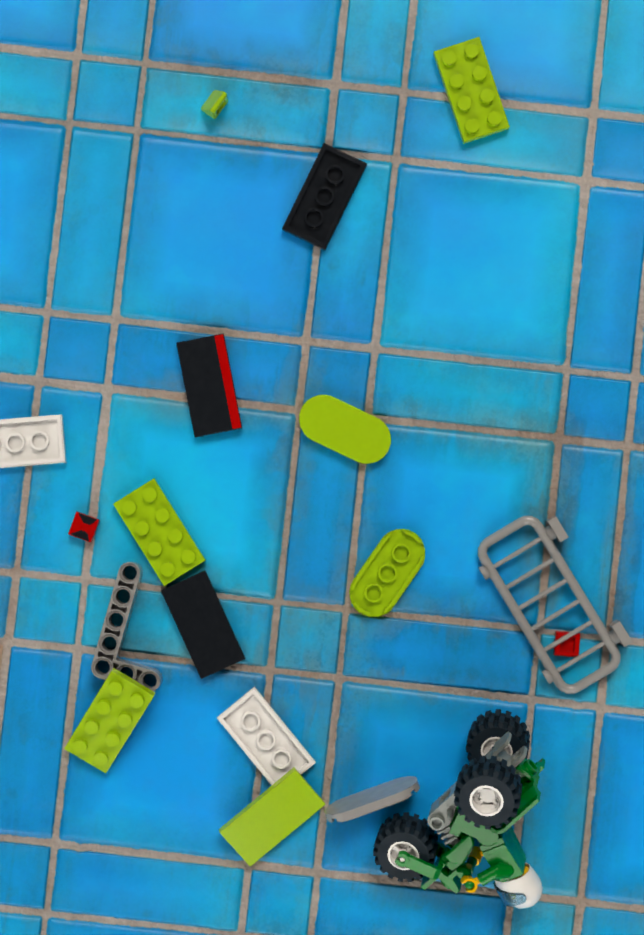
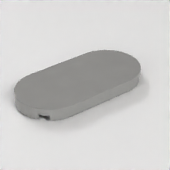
M414 776L400 777L341 798L330 804L324 812L327 820L331 823L334 822V819L337 822L349 821L410 798L412 796L411 792L414 790L417 793L420 785Z

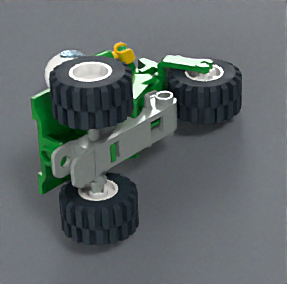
M496 709L495 713H492L491 710L486 711L485 717L482 714L479 715L477 720L472 723L467 739L466 752H468L467 757L470 763L462 767L457 781L431 805L428 820L425 818L423 820L419 819V815L415 813L414 816H409V812H404L403 816L396 813L393 815V818L388 817L385 823L381 824L374 844L373 856H376V865H381L380 870L382 873L387 872V877L391 879L396 877L399 882H403V879H407L408 882H413L414 878L417 880L422 879L421 888L423 890H426L439 878L443 886L451 889L455 894L461 890L462 884L465 885L466 892L473 893L477 890V885L482 884L484 886L495 880L493 883L494 887L506 906L523 909L532 907L539 901L543 891L541 879L531 865L526 863L525 853L512 825L540 801L541 792L537 786L540 779L539 773L545 766V759L542 758L536 763L530 759L527 760L530 734L529 731H526V724L524 722L520 723V717L517 715L512 717V712L506 711V714L501 713L500 709ZM437 834H441V840L445 839L444 844H447L449 847H445L443 844L437 842ZM475 839L480 843L479 847L474 846ZM484 856L490 868L473 878V870L475 866L479 865Z

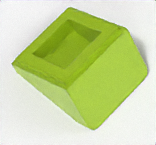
M214 90L201 107V110L213 119L217 118L228 103L227 93Z

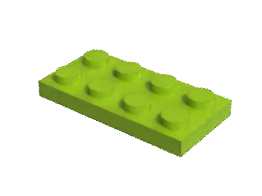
M480 37L434 51L433 55L463 144L508 130L510 126Z
M155 478L113 504L164 586L206 560Z
M113 668L64 749L107 773L156 692Z

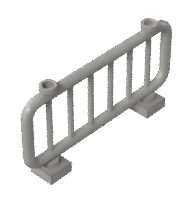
M522 516L489 535L480 543L478 557L482 566L479 567V570L485 580L489 578L492 580L545 667L542 674L549 684L554 682L556 687L566 694H575L618 668L621 662V654L616 645L620 642L623 647H626L633 642L621 622L617 619L609 623L612 630L608 632L553 540L556 538L558 542H562L568 538V535L557 517L552 516L547 519L548 526L544 527L538 518ZM530 525L535 529L539 536L538 538L495 564L491 562L487 554L490 546L523 526ZM542 541L552 558L505 585L496 568ZM555 562L564 579L518 606L509 589ZM568 583L577 600L531 627L521 610ZM580 604L589 621L543 647L534 630ZM593 624L602 642L556 668L547 651ZM601 647H607L611 654V660L608 664L574 684H567L563 680L559 672Z

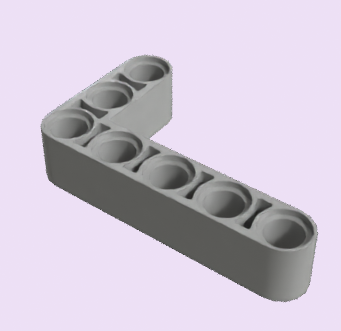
M127 562L119 568L91 670L95 677L106 680L113 668L121 672L123 667H129L133 671L132 679L155 691L163 681L162 673L159 670L119 658L143 576L140 564ZM128 566H133L137 571V575L133 580L125 576V569ZM122 589L127 590L130 594V599L127 603L121 602L118 598V593ZM114 613L122 615L123 623L121 626H116L112 623L111 618ZM108 636L116 640L117 644L113 650L105 646V639ZM105 660L109 663V672L103 673L99 670V661ZM146 674L155 675L157 679L155 686H149L145 683Z

